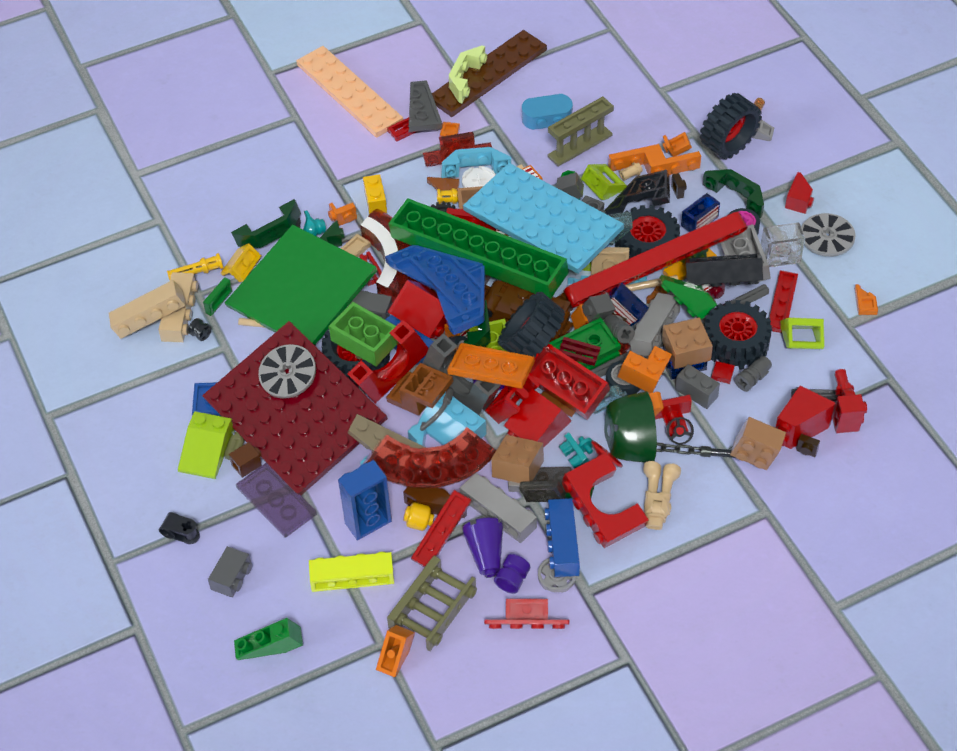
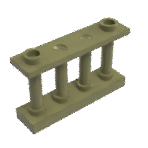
M602 96L550 125L548 133L556 139V150L549 153L548 158L559 167L613 136V133L604 126V120L606 115L614 111V105ZM597 121V127L591 129V124ZM584 128V134L577 137V131ZM570 136V142L563 145L564 139Z
M433 556L388 615V628H392L395 625L408 627L426 638V648L428 651H431L434 646L439 645L443 633L468 599H472L477 592L476 578L471 577L467 584L443 572L441 559ZM434 579H440L461 592L454 600L431 587V583ZM423 594H428L448 605L449 608L442 615L420 603L419 599ZM411 610H417L438 623L430 631L407 618V615Z

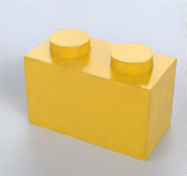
M380 174L363 177L369 216L386 215V198Z

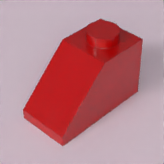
M797 172L787 195L785 208L806 214L808 207L812 208L814 197H812V187L801 172Z

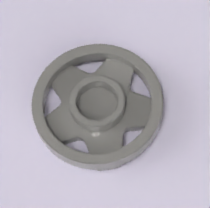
M549 558L544 560L538 569V580L541 586L551 592L563 593L568 591L574 585L577 576L555 577L554 569H550V566L547 565L549 564ZM541 573L544 576H546L544 580L542 579Z

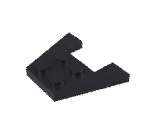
M663 170L636 176L605 209L606 214L610 216L623 213L628 202H639L647 198H653L652 203L654 206L670 203V175L668 171Z

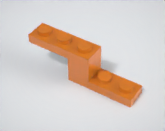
M655 144L609 154L608 167L612 171L621 170L635 162L640 165L644 164L648 174L667 170L669 175L699 169L701 154L697 151L665 158L660 145Z

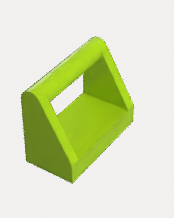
M588 164L581 177L585 184L601 200H607L627 187L606 164ZM604 172L614 183H611L602 173Z
M786 318L781 320V330L787 348L824 349V319ZM792 328L812 329L816 342L793 341Z

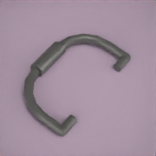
M452 387L447 389L443 404L435 415L427 422H422L420 426L421 431H424L437 420L451 403L454 394Z

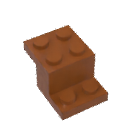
M420 363L413 372H408L398 381L386 396L387 402L419 416L426 406L433 409L454 382L453 376Z

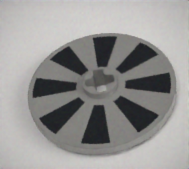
M821 213L809 217L803 223L800 237L805 247L813 253L831 257L842 255L852 248L855 242V230L843 217L830 213Z
M283 345L273 349L264 357L259 367V381L268 394L277 398H291L301 394L311 385L316 374V364L311 353L305 348L298 345ZM289 369L290 373L286 374L285 370Z

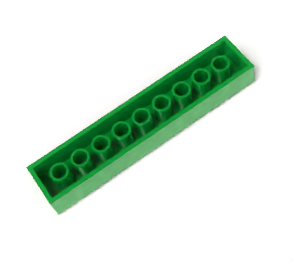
M409 198L406 199L388 223L391 237L409 245H418L483 263L486 275L534 294L536 292H543L550 299L569 273L567 258Z

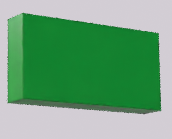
M224 277L203 301L206 314L213 315L232 293L230 279Z

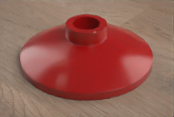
M594 440L591 441L598 456L607 453L614 466L623 467L622 463Z

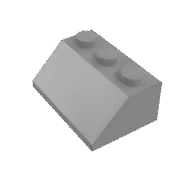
M753 224L747 226L748 229L743 233L720 243L725 256L760 253L763 264V280L759 282L771 279L769 265Z

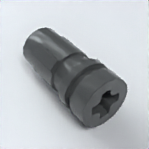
M610 314L605 318V324L619 342L628 343L634 338V329L627 322L623 321L619 315Z
M761 356L735 377L736 385L745 392L749 391L758 383V380L761 381L769 373L768 370L772 367L771 361L767 357Z

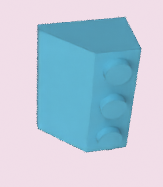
M445 393L433 409L428 406L426 407L418 424L422 421L427 422L435 415L443 404ZM452 397L451 403L444 412L426 428V433L443 446L450 443L458 433L470 442L457 455L461 458L487 434L486 420Z

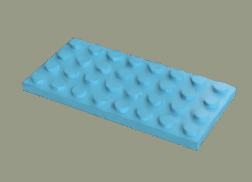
M508 163L463 205L465 212L510 237L567 258L568 269L577 274L624 229V223L511 163Z

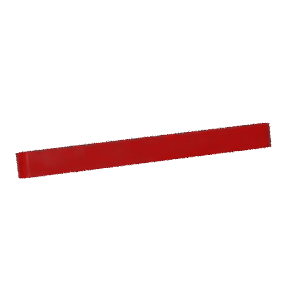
M734 212L566 287L563 292L568 301L571 302V306L573 308L577 307L580 304H584L589 297L609 293L622 285H627L735 237L747 230L748 227L741 214Z

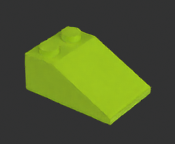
M194 411L187 428L178 472L216 479L229 439L234 434L232 419Z

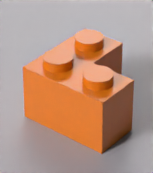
M654 346L648 359L629 351L617 377L648 393H653L672 354L657 346Z

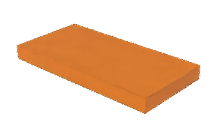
M460 343L447 371L449 375L522 389L533 367L535 358L534 356Z

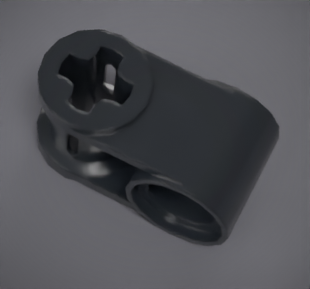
M174 512L167 514L158 529L164 537L186 544H194L200 538L195 521Z

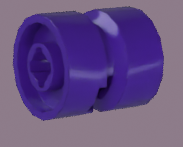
M509 554L502 564L503 568L499 569L495 576L494 582L501 590L515 594L519 591L523 579L526 578L531 566L524 558L515 554Z

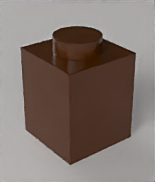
M249 442L229 454L232 467L242 478L262 466L260 460L262 455L257 447L253 448Z

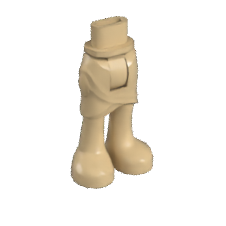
M648 461L643 466V472L648 478V491L645 492L644 513L649 520L646 527L648 529L661 530L667 516L670 515L671 489L673 482L680 477L681 468L676 464H666L664 466L662 490L660 493H657L661 465L655 461Z

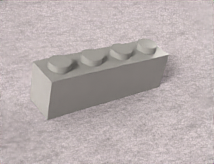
M657 293L654 300H651L648 310L644 312L643 318L636 325L634 338L628 342L631 345L632 352L638 355L649 356L654 346H660L662 343L663 326L673 324L680 313V304L674 299L675 295Z
M475 473L460 487V493L472 500L469 506L486 518H497L499 523L502 521L503 531L519 543H522L537 528L536 515L531 510H526L516 499H511L501 488H496L486 477H481Z

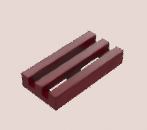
M564 337L559 350L575 361L595 366L601 347Z

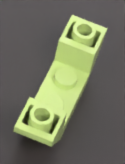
M485 46L461 52L449 73V88L459 103H463L465 97H468L470 93L468 80L463 79V74L467 72L468 67L480 70L482 64L486 63L487 54L485 53Z

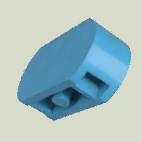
M565 94L528 98L522 104V123L525 127L532 130L548 128L550 125L572 114V100Z

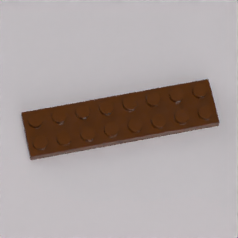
M523 29L487 54L486 63L482 64L480 70L469 67L467 72H464L463 79L468 80L470 93L468 97H465L463 103L458 102L449 88V82H447L432 93L436 106L450 117L455 116L547 50V45Z

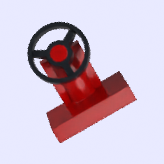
M690 395L662 400L663 409L655 416V420L663 418L666 434L671 442L678 445L688 443L694 435V427L682 414L691 412L692 400ZM685 421L689 423L691 427V433L688 432V428ZM676 436H690L686 441L681 443L675 442L673 440Z

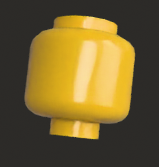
M413 502L410 506H406L403 521L406 522V526L409 528L424 531L427 525H432L434 514H431L429 506Z

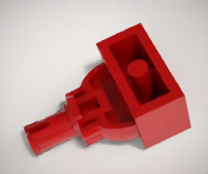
M839 369L834 373L837 382L835 394L838 395L832 416L835 432H857L860 430L861 424L864 423L867 404L863 401L861 394L855 395L854 386L849 383L846 370Z

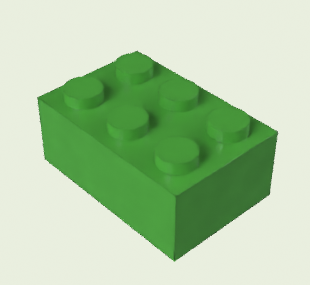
M354 302L329 325L331 341L374 366H377L397 345V342L390 335V332L396 326Z

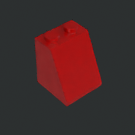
M407 280L388 310V313L401 321L404 320L412 328L429 338L437 339L445 331L444 325L447 322L437 293L422 283Z
M800 385L777 417L775 428L786 432L782 446L792 449L798 445L801 434L814 437L827 430L831 425L835 402Z
M532 388L529 392V397L524 399L518 406L521 410L511 416L504 424V427L509 430L507 432L508 435L541 442L544 448L572 420L562 409Z

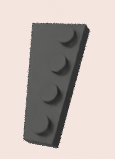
M427 80L410 82L409 132L442 129V121Z

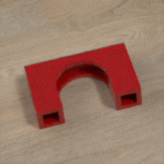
M404 320L390 332V335L397 342V350L388 364L378 370H371L361 360L347 373L375 404L428 352L429 348Z
M607 453L565 473L562 479L564 490L570 493L574 506L577 510L580 509L585 524L591 527L596 542L601 544L603 548L644 528L649 521L638 503L618 514H605L593 505L590 490L595 485L611 478L617 470Z

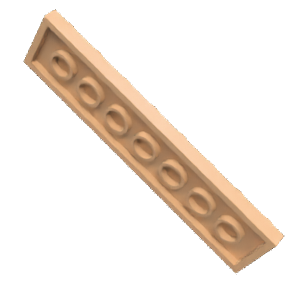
M324 46L296 60L298 67L376 138L386 133L387 127L403 120V117Z

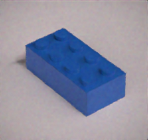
M374 460L362 464L359 468L350 473H345L338 479L344 521L357 541L392 522L387 477Z

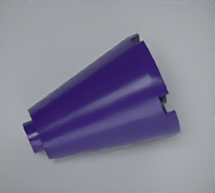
M497 518L476 519V524L470 525V522L466 523L462 531L479 573L486 578L495 577L501 567L503 522L500 521L499 523Z

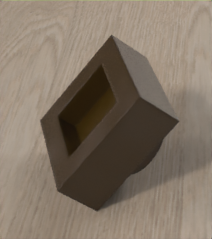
M679 173L673 174L671 187L677 199L684 198V191L687 189L684 179L682 180Z
M801 434L796 451L804 455L816 457L820 440Z

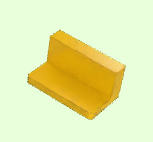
M248 243L236 250L220 274L224 276L230 273L239 282H243L262 255Z

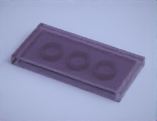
M267 463L236 483V488L285 538L317 515L316 510L299 493H296Z

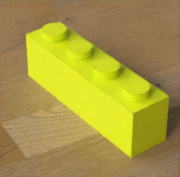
M378 552L376 554H357L356 556H337L335 558L309 560L312 592L394 584L392 553Z

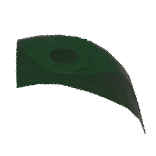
M647 391L620 397L610 402L606 407L604 433L610 453L615 458L644 463L655 461L657 451L656 422L653 403ZM615 424L618 425V430H617V431H615V428H614V427H615V426H614ZM608 425H610V428H611V435H610V437L608 436V433H607V427H608Z

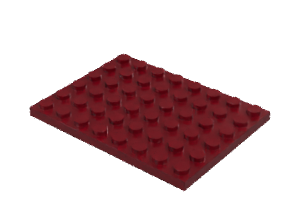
M290 321L202 395L221 417L232 419L233 429L239 433L246 443L249 442L253 448L257 447L262 455L261 458L298 497L304 494L360 444L348 434V430L357 414L379 425L388 419L386 414ZM283 345H298L305 348L311 353L316 364V374L311 385L301 394L291 398H277L268 394L262 387L258 375L259 367L264 357L273 349ZM289 369L285 370L286 374L290 373Z

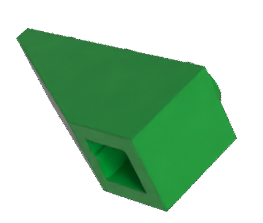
M665 275L659 277L662 281L661 286L668 293L671 291L675 295L674 299L680 305L684 303L688 307V313L694 318L697 316L702 320L717 305L714 298L701 286Z
M288 618L234 640L236 660L282 654L303 646L301 627Z

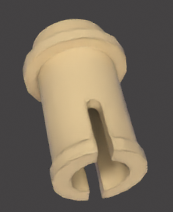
M633 162L631 166L620 170L619 175L625 181L635 175L639 176L643 170L639 163Z

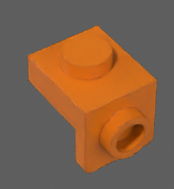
M685 132L670 140L666 135L663 136L665 141L663 147L673 157L692 148Z
M353 202L337 209L333 203L329 204L330 211H328V216L331 221H338L339 226L357 219L356 207Z

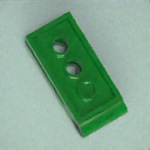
M601 317L549 343L559 350L563 338L567 337L601 347L595 366L578 362L588 370L620 356L618 350L621 349L620 343L613 336V333Z

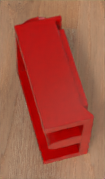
M529 374L522 389L505 385L485 412L500 424L518 413L521 409L516 405L517 401L520 398L523 400L528 398L530 390L532 388L534 390L537 389L540 384Z

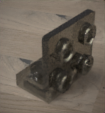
M540 467L532 481L520 482L519 489L526 502H548V500L565 499L566 491L562 486V479L565 473L572 469L571 467Z

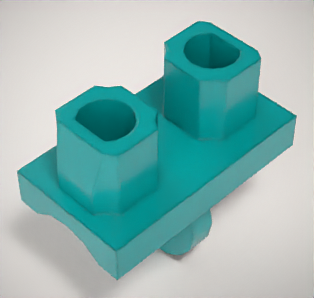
M569 432L564 435L567 440L559 448L566 457L576 451L577 454L569 459L573 468L575 469L589 462L584 452L588 454L593 453L592 439H585L581 436L578 439L580 443L577 444Z

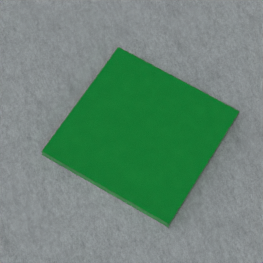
M292 224L224 303L230 309L256 321L273 332L278 331L290 321L311 343L316 345L326 330L329 329V325L347 308L378 270L376 266Z

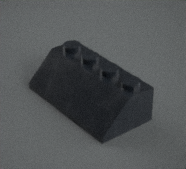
M760 253L686 258L687 282L703 287L702 284L718 287L721 286V283L740 285V282L748 281V284H758L760 280H763V264Z

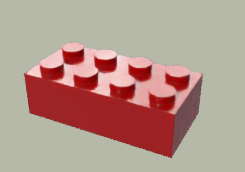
M551 344L544 346L543 351L540 354H536L535 362L529 373L540 384L538 388L586 420L590 418L610 390L607 381Z

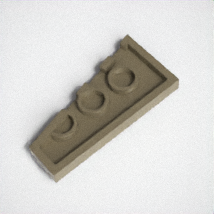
M358 414L348 430L350 436L371 451L381 441L385 445L405 453L423 454L428 452V448ZM385 461L392 467V470L405 477L408 483L413 481L419 468H406Z

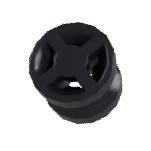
M199 318L194 319L188 327V333L196 336L199 341L206 340L212 330L209 324L203 323Z

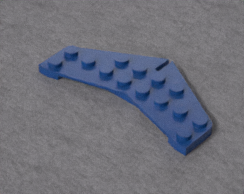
M412 245L385 256L386 263L390 267L436 291L447 325L453 335L462 333L484 322L485 265L483 266V263L418 245Z

